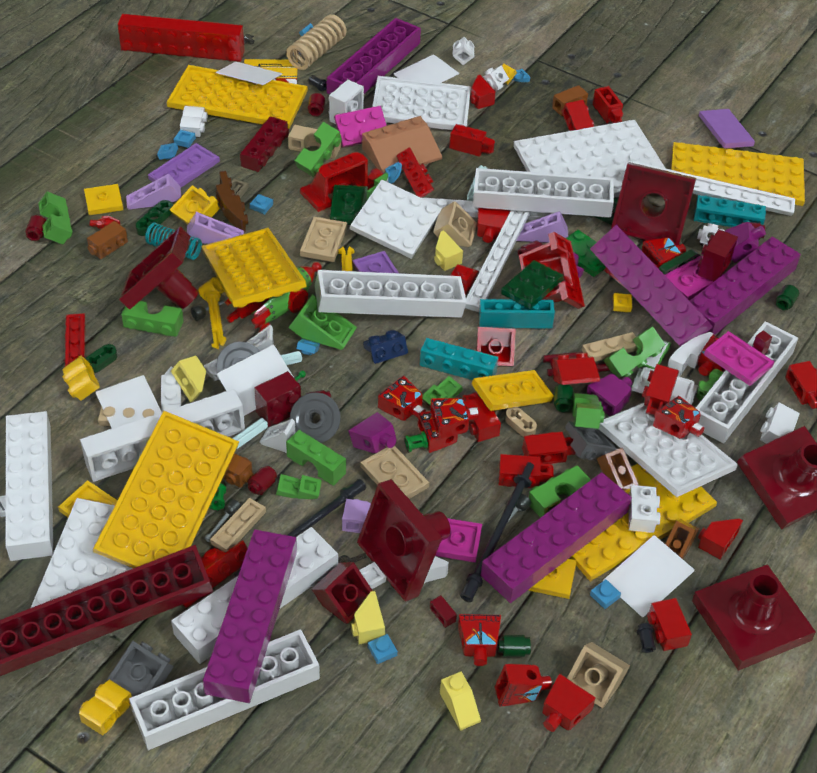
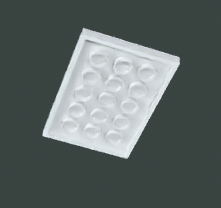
M378 76L373 107L381 106L386 123L394 124L421 116L430 128L453 130L456 124L467 126L471 86Z
M644 403L604 419L603 423H600L599 430L617 446L623 447L625 453L676 497L733 472L737 468L735 461L703 435L697 437L689 433L684 438L679 439L653 426L655 416L646 414L647 406Z
M80 498L76 499L31 608L133 569L93 552V548L115 505Z

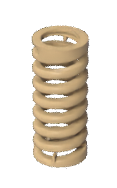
M327 15L287 48L289 62L299 70H306L313 62L317 61L318 58L346 36L347 29L344 22L336 15Z

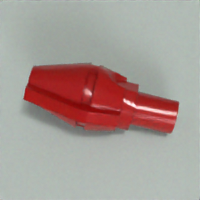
M372 169L369 172L368 178L374 182L384 172L379 169Z
M102 216L101 219L90 220V226L98 227L101 230L113 221L120 224V220L111 216Z

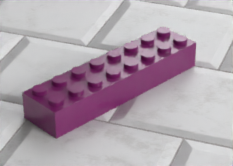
M398 18L393 19L327 77V93L331 94L341 84L350 80L364 86L365 94L377 83L378 76H385L420 44L421 28Z
M617 225L590 248L680 347L689 340L707 333L713 327Z
M771 237L691 299L690 302L713 326L708 332L714 335L717 334L796 270L801 254L778 239Z
M601 472L483 560L481 577L511 604L627 514L632 497Z
M254 529L203 678L206 695L245 703L251 702L297 555V537Z

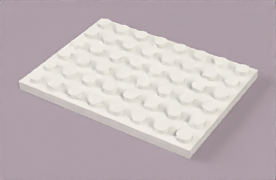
M635 120L514 141V148L527 172L614 178V198L620 195L628 162L632 163L635 161L665 168Z

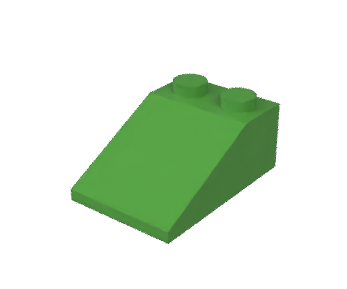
M312 295L288 328L303 339L342 350L357 327L338 313L318 312L317 299Z

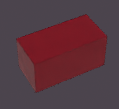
M764 330L756 335L752 347L765 355L768 352L772 336Z
M442 595L430 601V610L445 628L456 622V612Z

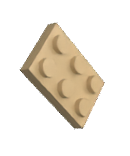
M313 217L301 247L300 256L335 262L338 249L347 230V222Z
M396 446L393 448L386 447L361 462V468L377 485L392 479L409 499L429 488V482Z

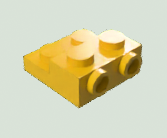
M192 185L171 207L170 212L186 224H189L196 212L212 218L220 207L215 197L207 196V193L202 188L197 189Z

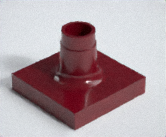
M628 162L611 229L617 225L626 235L646 240L671 238L675 245H679L697 178ZM656 193L661 195L665 204L661 207L652 206L648 200L649 194Z
M181 226L129 272L119 298L129 310L154 288L181 309L186 308L197 297L199 291L178 269L184 261L191 237Z
M805 426L758 447L738 459L737 464L781 530L817 512V443Z
M390 479L378 483L357 544L371 561L377 564L389 583L406 602L419 596L442 540L450 536L451 528L447 517L440 511L422 515L396 483Z
M768 564L698 590L694 593L692 599L693 604L738 671L811 642L816 633Z

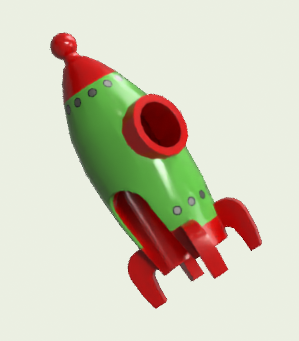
M314 262L312 267H296L305 279L307 287L301 288L297 292L284 293L280 297H270L262 302H252L244 307H237V310L226 318L228 323L233 322L239 317L243 319L254 313V318L251 321L255 324V329L260 328L259 332H261L270 325L269 322L279 318L289 310L293 313L300 311L307 302L308 290L314 280L315 272L322 269L321 264ZM229 298L225 301L227 306L231 304Z

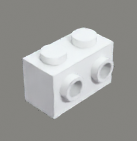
M780 402L774 408L771 407L766 414L768 419L760 430L762 432L760 441L767 444L794 431L800 413Z
M631 485L629 495L632 497L629 508V531L654 533L656 525L660 524V512H657L660 496H656V487Z

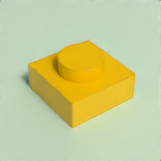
M503 63L502 67L509 77L504 83L508 85L517 72Z
M614 293L613 311L631 312L632 294Z

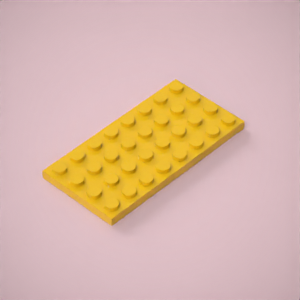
M188 65L167 100V107L184 110L185 106L204 107L207 115L257 124H264L271 116L288 121V129H290L307 94L308 87L276 80L260 85L216 73L219 70Z
M682 142L673 143L671 170L795 198V205H804L803 158L685 144Z
M269 228L201 246L203 254L234 308L244 307L252 302H262L270 297H280L284 293L297 292L301 288L307 287L305 279Z
M163 411L93 548V552L131 568H136L192 546L235 454L239 441Z
M637 463L631 468L639 484L638 486L656 487V496H660L659 508H657V512H660V524L656 525L654 533L629 531L628 512L572 555L570 559L577 560L576 566L589 581H592L624 562L652 536L655 535L658 539H663L671 533L677 520L682 519L689 523L715 508L717 501L702 486L676 497Z

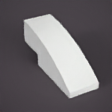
M708 332L699 335L683 344L669 358L667 367L679 370L678 377L682 375L687 366L695 369L699 355L713 333Z

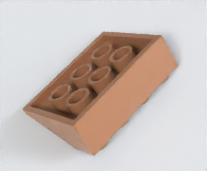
M421 116L362 133L363 151L377 169L384 172V174L386 173L385 168L399 162L396 155L409 147L412 149L420 165L442 159V154L435 139Z

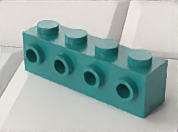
M698 195L693 221L727 227H735L743 224V222L761 223V225H764L766 206Z
M480 299L479 327L553 328L554 302L553 300H541L530 310L512 299Z
M426 338L420 350V366L470 380L494 376L497 373V356Z

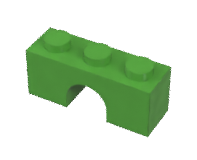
M325 122L314 133L316 142L321 144L320 148L316 151H309L303 148L295 159L297 168L312 177L315 176L323 163L331 157L332 151L340 145L342 139L340 132Z
M46 192L38 203L40 215L48 218L42 226L44 238L64 244L72 235L66 199Z
M139 301L130 310L125 306L121 314L123 327L177 337L184 322L181 308L164 305L161 312L149 314L147 302Z
M653 326L632 339L637 346L635 356L628 354L623 347L603 360L612 374L618 378L628 377L633 373V368L636 366L638 368L642 367L648 362L646 360L648 357H655L662 352L661 348L666 344Z
M574 393L572 414L575 417V427L599 429L600 423L604 422V411L598 396Z
M298 430L286 441L287 457L301 466L310 461L316 467L318 477L334 486L346 474V458L301 430Z
M578 465L571 469H566L561 475L555 478L552 477L541 486H535L529 492L530 507L541 518L560 504L561 499L558 495H567L569 497L591 479Z

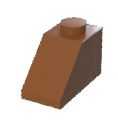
M623 447L597 458L603 474L624 491L630 489L631 485H639Z
M682 519L677 520L665 545L680 558L684 559L700 528Z

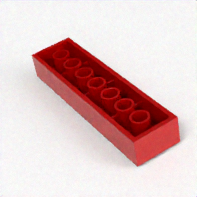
M122 14L117 24L121 50L241 62L245 51L243 25Z

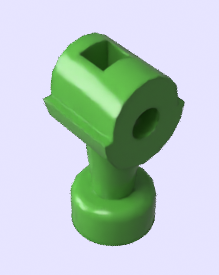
M712 370L707 382L699 381L696 397L700 401H702L722 376L723 372L721 370Z

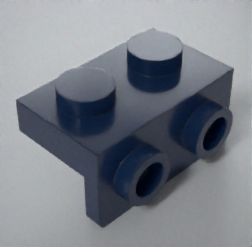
M396 330L387 331L382 336H371L368 338L369 340L363 341L364 349L371 353L372 361L375 364L408 353L405 336Z

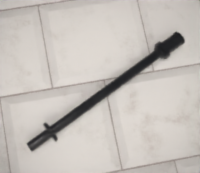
M530 462L526 464L521 475L514 477V482L517 485L474 573L469 574L466 578L467 583L460 594L461 598L466 602H472L478 588L482 586V561L493 554L523 489L530 487L532 484L529 477L534 464Z
M357 479L349 487L342 488L340 496L288 533L287 536L297 537L346 502V499L353 500L354 497L366 490L365 483L361 479ZM240 570L234 573L235 577L239 576Z

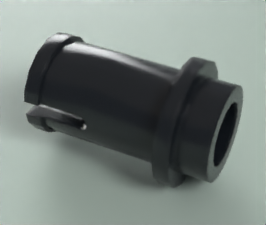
M315 75L309 77L308 83L317 87L319 91L327 89V81L325 79H320Z
M649 623L638 625L636 630L637 635L640 637L643 653H651L656 650L652 634L654 628Z

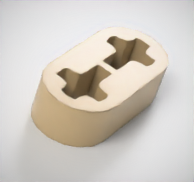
M518 407L507 409L505 420L516 432L523 437L536 433V422Z

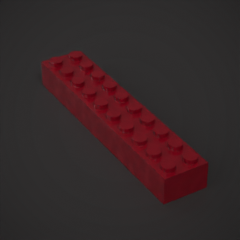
M196 544L1 619L0 676L213 593Z

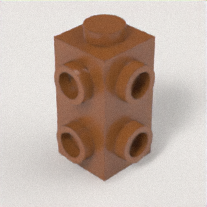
M578 85L555 94L552 108L563 116L562 109L566 103L584 100L585 105H587L588 93Z
M113 221L87 238L88 251L99 259H103L128 242L126 229Z
M234 454L223 479L229 484H234L241 488L253 476L252 462L246 457Z

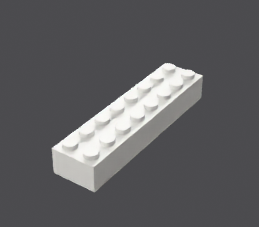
M476 168L473 207L545 213L560 211L561 214L611 217L614 203V178Z
M318 270L315 281L318 312L462 318L467 303L461 276Z
M766 321L762 324L747 344L753 346L756 335L763 330L770 334L772 340L765 356L774 361L773 367L751 386L726 370L696 407L701 413L699 424L705 427L703 433L723 444L726 442L791 357L798 337Z
M235 389L166 411L227 437L245 430L243 405ZM162 413L80 439L85 463L92 481L95 482L133 469Z
M47 411L6 416V549L10 561L53 556L51 426Z
M312 527L297 536V555L280 608L321 581L338 565V553ZM238 576L171 620L174 635L199 664L212 655Z
M300 629L269 642L250 703L206 695L203 678L207 667L131 697L129 700L146 747L150 750L320 679V668L314 653Z

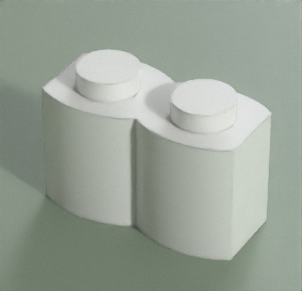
M185 106L180 122V130L193 132L196 137H200L201 133L205 131L204 122H207L205 108Z

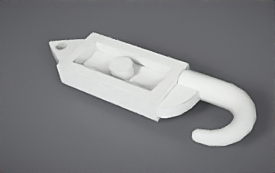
M172 366L164 375H161V412L181 406V387L171 373Z

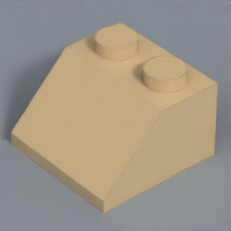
M454 201L441 209L433 232L439 238L440 232L444 230L458 246L470 247L477 222Z
M591 642L584 645L567 679L595 696V704L604 708L621 684L630 665Z

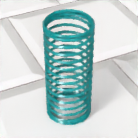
M152 223L146 231V243L158 247L163 242L166 231L165 239L168 238L170 232L172 234V231L175 230L163 225L161 226L158 223ZM154 225H156L151 234V242H149L150 230ZM156 229L155 237L152 240L154 230ZM163 229H164V233H163V235H162V239H161L160 242H159V238H160L161 233H162V231H163ZM191 236V243L185 257L194 260L201 252L202 241ZM198 240L197 249H196L195 253L191 256V254H192V252H193V250H194V248H195L196 241Z

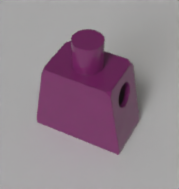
M746 222L725 230V232L738 236L731 260L736 263L759 247L758 239L766 235L763 226L754 228L750 222Z
M610 374L600 379V382H593L588 385L587 394L597 395L598 400L601 401V406H603L604 413L611 417L618 414L629 402L633 382L629 377H624L620 380L614 374Z
M378 412L348 430L353 447L374 454L386 447L393 448L396 444L397 438L392 423Z

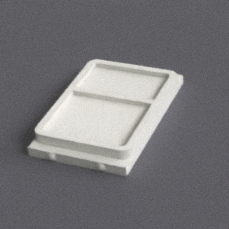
M647 367L639 369L636 378H634L632 391L643 394L644 387L650 384L647 381L650 370L654 371V369ZM677 377L670 401L680 396L692 405L698 385H694L692 380Z

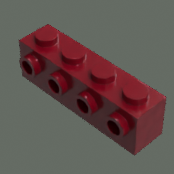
M270 116L240 153L241 167L259 172L266 165L268 159L274 155L275 150L281 146L282 141L288 137V121Z

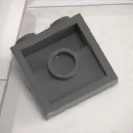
M570 421L565 426V429L573 439L570 446L581 459L587 458L589 461L595 460L598 462L597 458L617 450L599 429L575 427V423Z
M132 641L107 680L110 679L126 689L134 697L154 689L158 685L161 686L174 666L169 664L171 659L159 652L157 656L151 652L153 648L143 641L140 645Z

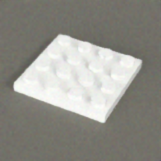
M381 180L350 225V230L412 259L436 222L442 208Z

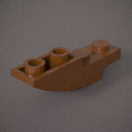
M226 171L219 172L220 184L216 185V198L220 209L232 225L246 232L248 216L247 214L244 215L245 204L241 202L240 196L235 195L234 190H231V177L228 178Z

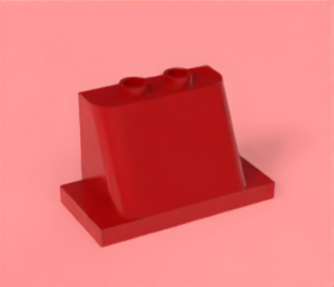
M354 152L322 165L312 183L300 188V194L320 212L332 206V200L328 197V194L333 193L334 185L366 186L368 190L374 187V182L368 178V159L363 154Z
M556 232L548 234L549 243L519 255L522 270L535 260L563 274V281L558 283L542 300H553L554 303L564 301L578 309L585 307L571 241Z

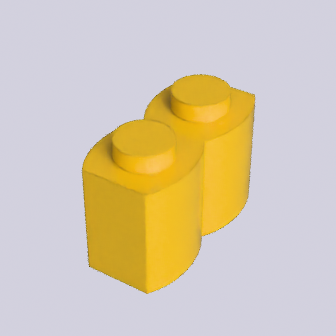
M78 357L62 369L64 373L62 377L68 384V392L73 398L77 397L82 401L100 388L92 366L84 357Z
M110 679L104 684H100L95 691V696L89 701H85L80 707L79 716L81 722L103 736L131 705L129 700L132 697L131 693Z

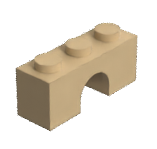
M294 125L288 136L289 149L301 152L303 148L310 146L320 148L321 144L317 143L314 137L317 129ZM341 143L338 147L334 148L330 158H336L341 148Z

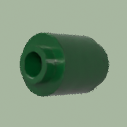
M785 285L776 298L777 307L781 310L792 308L799 297V290L793 285Z
M560 384L555 387L554 406L557 411L565 413L569 412L573 407L574 390L572 386Z
M503 635L502 639L498 640V651L503 653V657H525V655H530V637H525V635Z

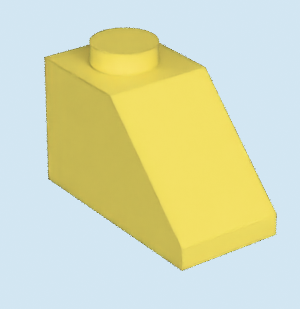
M443 230L440 232L436 245L434 260L438 266L446 271L456 267L457 264H462L463 250Z
M197 356L180 360L171 370V373L190 402H193L202 392L206 370Z
M375 591L370 592L355 612L354 623H351L353 637L357 636L359 644L368 643L385 635V626Z
M462 671L442 679L440 695L459 730L461 731L480 723L481 719L472 689Z

